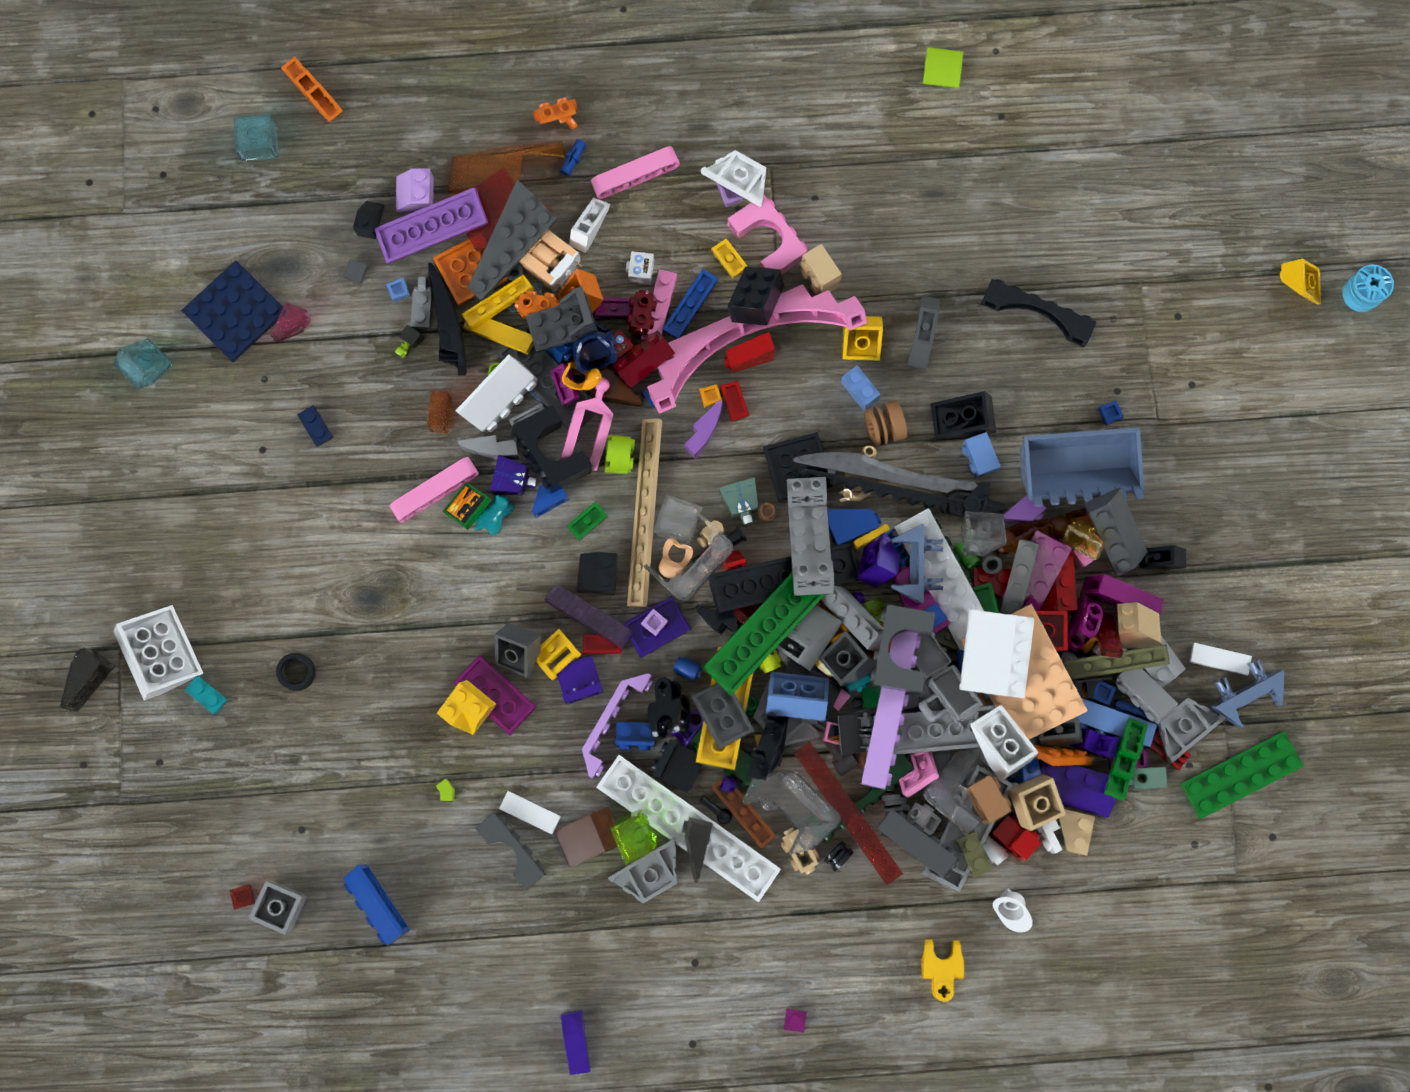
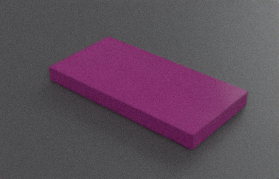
M481 655L453 682L457 686L458 683L468 680L497 705L488 716L509 736L536 708L529 699Z

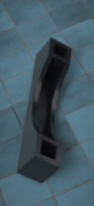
M991 279L981 302V305L997 312L1006 309H1026L1037 312L1056 324L1066 340L1085 347L1089 342L1096 325V321L1087 315L1081 316L1070 308L1064 309L1053 301L1040 299L1036 294L1023 292L1021 288L1006 285L1004 281L999 279Z

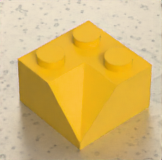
M465 680L458 683L437 714L451 726L474 735L497 704L472 683Z

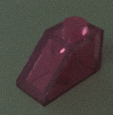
M285 302L270 336L276 342H281L303 333L305 327L307 328L310 324V314L303 308Z

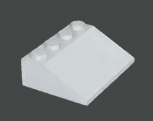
M508 354L455 411L486 434L488 432L491 433L497 428V423L510 414V409L524 399V394L535 388L536 382L539 379L524 364Z
M173 605L116 624L113 631L144 701L168 692L194 679L197 675L203 674Z
M969 610L960 690L1025 698L1035 618Z

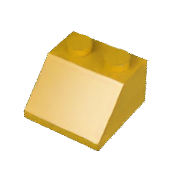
M866 316L867 323L852 330H849L848 327H843L842 359L880 361L883 334L882 317Z

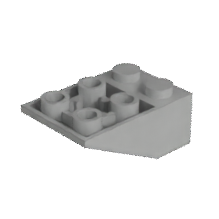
M815 605L776 648L810 671L843 622Z

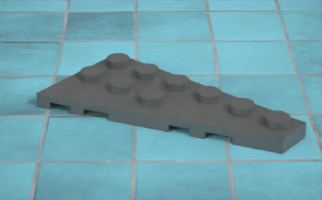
M518 179L468 285V288L481 301L493 291L558 220Z

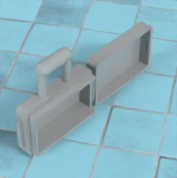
M934 632L931 635L918 633L917 636L921 637L919 649L915 648L913 656H917L915 667L918 671L926 672L925 680L933 677L929 680L928 685L934 692L933 695L918 704L920 710L929 722H934L947 712L955 722L966 720L978 712L982 706V701L977 696L978 692L960 690L961 673L955 665L948 668L951 664V659L946 654V648H942L935 639ZM938 698L944 709L934 715L927 704Z

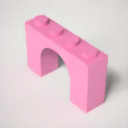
M763 194L761 207L751 202L728 218V227L737 239L760 226H768L775 229L782 238V244L775 252L760 261V268L780 269L781 274L802 261V255L808 252V248L804 241H800L797 238L794 228L787 225L784 215L781 212L778 213L774 208L775 204L770 198L767 199Z

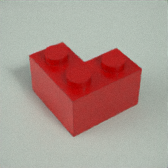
M1004 816L989 834L1018 861H1026L1041 845L1042 842L1038 840L1040 836L1033 830L1022 829L1019 826V820L1014 816Z

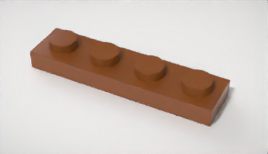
M723 776L711 786L712 790L762 849L776 835L737 787H734V791L730 793L720 790Z

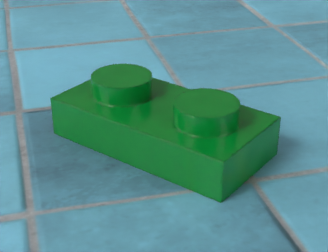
M595 501L566 527L580 541L607 519L608 515Z

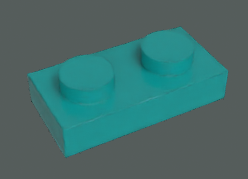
M198 675L184 690L214 715L228 701L225 696Z

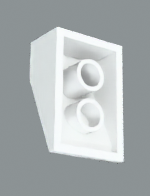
M1002 705L970 725L988 765L1001 781L1030 763L1039 753Z

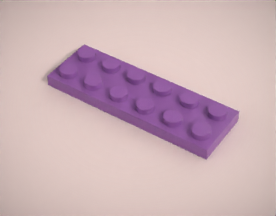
M471 188L376 227L374 230L387 264H391L489 223L477 189Z

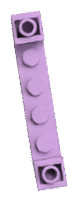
M644 674L620 682L582 748L589 777L593 779L595 776L599 777L604 769V766H602L603 761L591 755V752H596L601 743L598 741L602 734L605 735L609 730L610 724L608 723L611 717L615 718L620 710V707H618L621 700L625 701L630 693L628 688L631 687L641 694L644 691L648 692L653 684V681H651L652 675Z

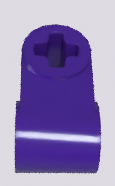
M698 710L690 712L689 728L687 733H684L687 738L681 733L675 732V729L671 733V736L678 738L685 748L703 726V718L698 725L691 723V717L694 714L700 715Z

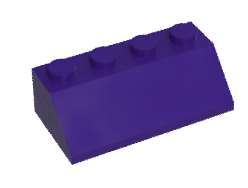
M1039 759L1040 773L1054 779L1062 805L1102 817H1109L1117 800L1104 794L1109 775L1076 765L1052 766Z

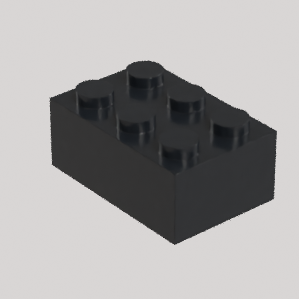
M745 266L728 304L732 322L768 325L784 288L780 269Z

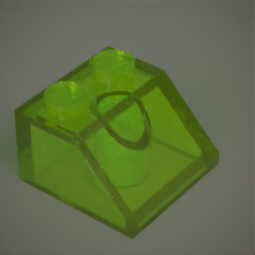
M642 809L621 816L610 828L626 865L652 852L657 846L656 835L654 832H651L648 816L643 813Z

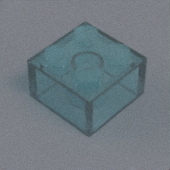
M271 114L234 118L236 153L242 161L278 157L276 123Z

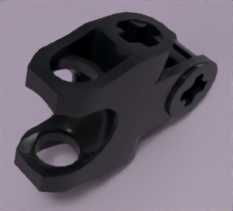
M699 604L695 608V611L705 620L707 625L720 635L726 629L735 633L739 629L738 624L742 625L748 619V617L740 612L743 608L717 614L716 610L709 611Z
M661 677L656 681L654 687L655 702L650 703L648 706V720L651 732L658 739H664L667 736V726L671 720L675 732L687 733L690 719V702L686 695H681V685L676 681Z

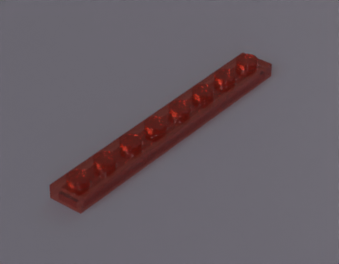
M809 741L795 751L793 754L883 882L889 885L903 875L900 868Z

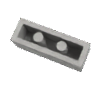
M1143 669L1124 671L1118 676L1116 680L1117 688L1122 693H1126L1131 698L1132 703L1145 712L1146 717L1150 721L1159 725L1176 710L1178 703Z

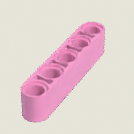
M669 146L593 177L590 182L597 198L603 199L672 171L680 165V162L673 147Z
M465 457L392 502L389 507L400 523L404 522L463 486L466 482L471 481L478 476L479 472L471 459Z

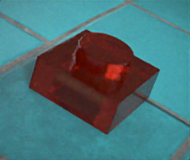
M251 884L229 890L234 910L255 904Z

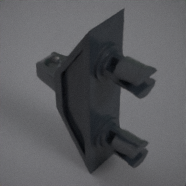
M773 712L765 714L767 718L764 719L766 725L758 746L753 748L754 753H752V756L754 758L747 778L766 781L776 767L781 765L789 717L776 716Z

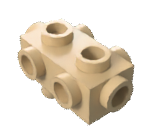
M792 827L783 832L785 836L782 837L783 842L780 844L786 854L789 852L793 860L790 863L795 872L799 870L800 873L805 872L808 875L815 871V866L819 864L817 860L820 857L815 848L811 849L807 842L810 839L806 831H801L800 828L795 830ZM802 856L808 857L807 863L801 862Z

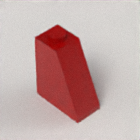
M770 332L726 350V357L723 358L725 367L729 368L731 373L774 361L775 348Z

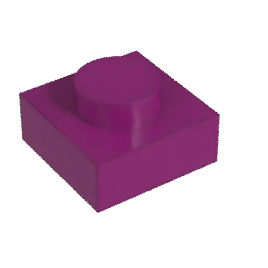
M786 1008L784 1030L804 1033L807 1012Z

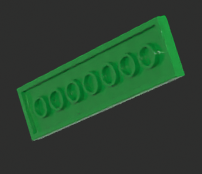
M791 572L702 668L729 695H733L825 594L794 596L793 574Z

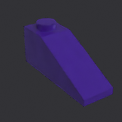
M583 1010L563 1012L561 1014V1023L570 1075L591 1072Z

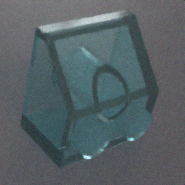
M145 339L120 348L113 365L139 390L156 382L173 365V362L149 339Z

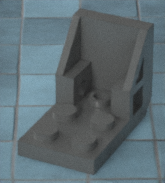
M582 287L573 289L559 300L561 305L526 316L537 353L574 342L587 333L597 332L589 301Z

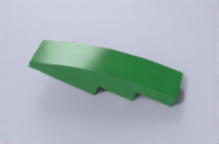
M1128 718L1111 766L1104 794L1121 801L1126 798L1129 782L1133 778L1136 762L1141 755L1147 724Z

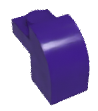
M1082 728L1083 743L1070 744V746L1086 750L1087 753L1094 756L1114 759L1120 740Z

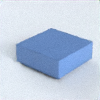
M404 278L386 284L393 303L411 296Z

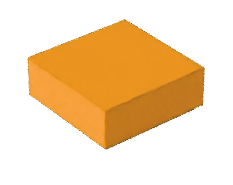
M717 384L699 389L704 408L714 406L719 400L722 402Z

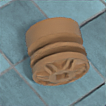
M897 400L884 403L883 413L877 405L874 406L873 411L870 407L865 408V427L874 447L880 446L881 441L884 445L888 444V435H890L894 442L907 439L905 418Z

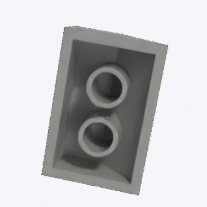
M1161 636L1162 645L1167 644ZM1168 644L1167 648L1171 664L1143 668L1161 687L1174 680L1186 669ZM1126 648V650L1139 649V648Z

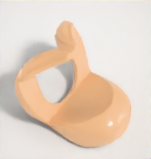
M667 539L663 547V557L659 564L660 573L667 578L677 577L691 561L693 548L686 544H679L675 539ZM673 544L678 548L686 549L685 557L680 563L674 562L669 558L668 553Z

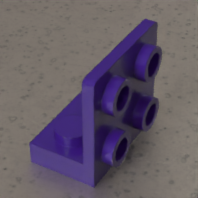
M592 656L569 663L557 674L566 705L604 693Z

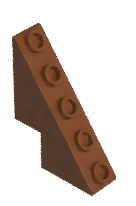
M600 358L589 362V364H599L604 360ZM609 366L599 370L602 377L608 379L610 383L609 389L603 394V402L642 407L641 402L644 399L637 392L633 393L626 382L616 376L617 373L612 367ZM572 368L573 379L585 381L586 376ZM595 387L592 388L591 391L592 399L595 397L597 391Z

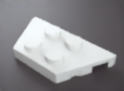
M735 150L726 157L716 160L715 164L701 169V174L757 206H762L766 178L765 166Z

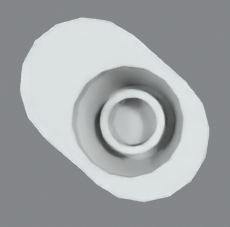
M1010 888L1005 889V892L993 902L995 912L1003 924L1010 930L1015 932L1028 931L1032 927L1033 920L1026 908L1024 897L1017 892L1011 891Z

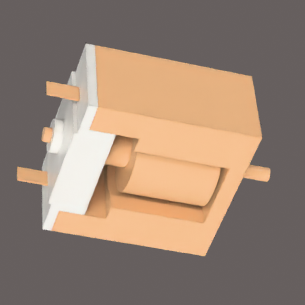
M549 230L519 261L526 272L553 292L559 286L564 289L561 285L572 275L571 273L577 264L582 267L579 264L581 261L579 252Z

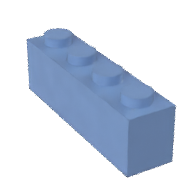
M1081 698L1088 710L1077 716L1081 723V728H1089L1095 730L1094 732L1100 735H1109L1120 740L1128 718H1132L1148 725L1142 750L1151 746L1157 724Z

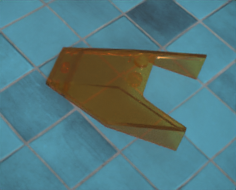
M559 141L513 145L454 156L448 192L457 195L471 188H476L483 208L501 216L517 179H520L523 156L526 153L564 157L563 143ZM544 204L553 213L552 207Z

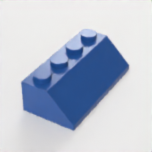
M367 864L356 866L343 878L345 889L349 894L353 893L357 899L355 900L357 907L361 911H365L367 922L371 927L375 926L378 931L377 937L382 944L391 945L411 931Z

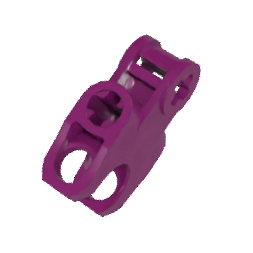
M1085 593L1081 594L1078 598V610L1074 612L1072 621L1068 623V647L1074 651H1078L1083 647L1087 636L1091 639L1098 633L1103 617L1102 603L1098 600H1093ZM1071 636L1078 639V645L1071 641Z

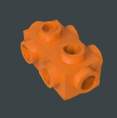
M567 97L556 100L557 104L550 105L549 102L539 105L540 109L533 111L534 119L536 122L539 121L540 125L558 120L560 124L566 122L572 130L578 126L572 118L576 114L575 110H578L575 99L567 100Z
M527 291L526 294L521 293L520 298H517L515 301V308L524 319H526L527 315L561 305L554 294L544 293V296L537 295L534 291Z

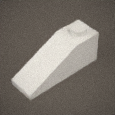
M593 197L571 229L569 246L586 253L610 208L609 203Z

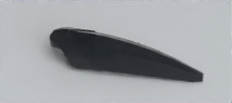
M428 263V274L439 332V361L457 367L458 376H465L467 373L465 347L457 313L441 277L434 265Z

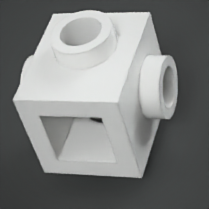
M916 802L907 814V821L912 825L914 822L924 828L923 832L929 836L934 833L941 819L933 813V808L927 804L921 806Z

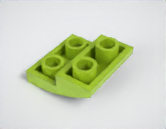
M927 47L922 84L959 88L963 51Z

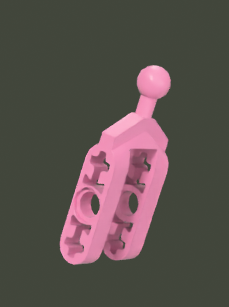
M602 377L600 383L595 386L597 391L593 399L576 403L560 460L572 456L585 410L602 415L589 457V461L592 464L591 470L597 471L614 415L602 401L604 392L610 387L608 379Z

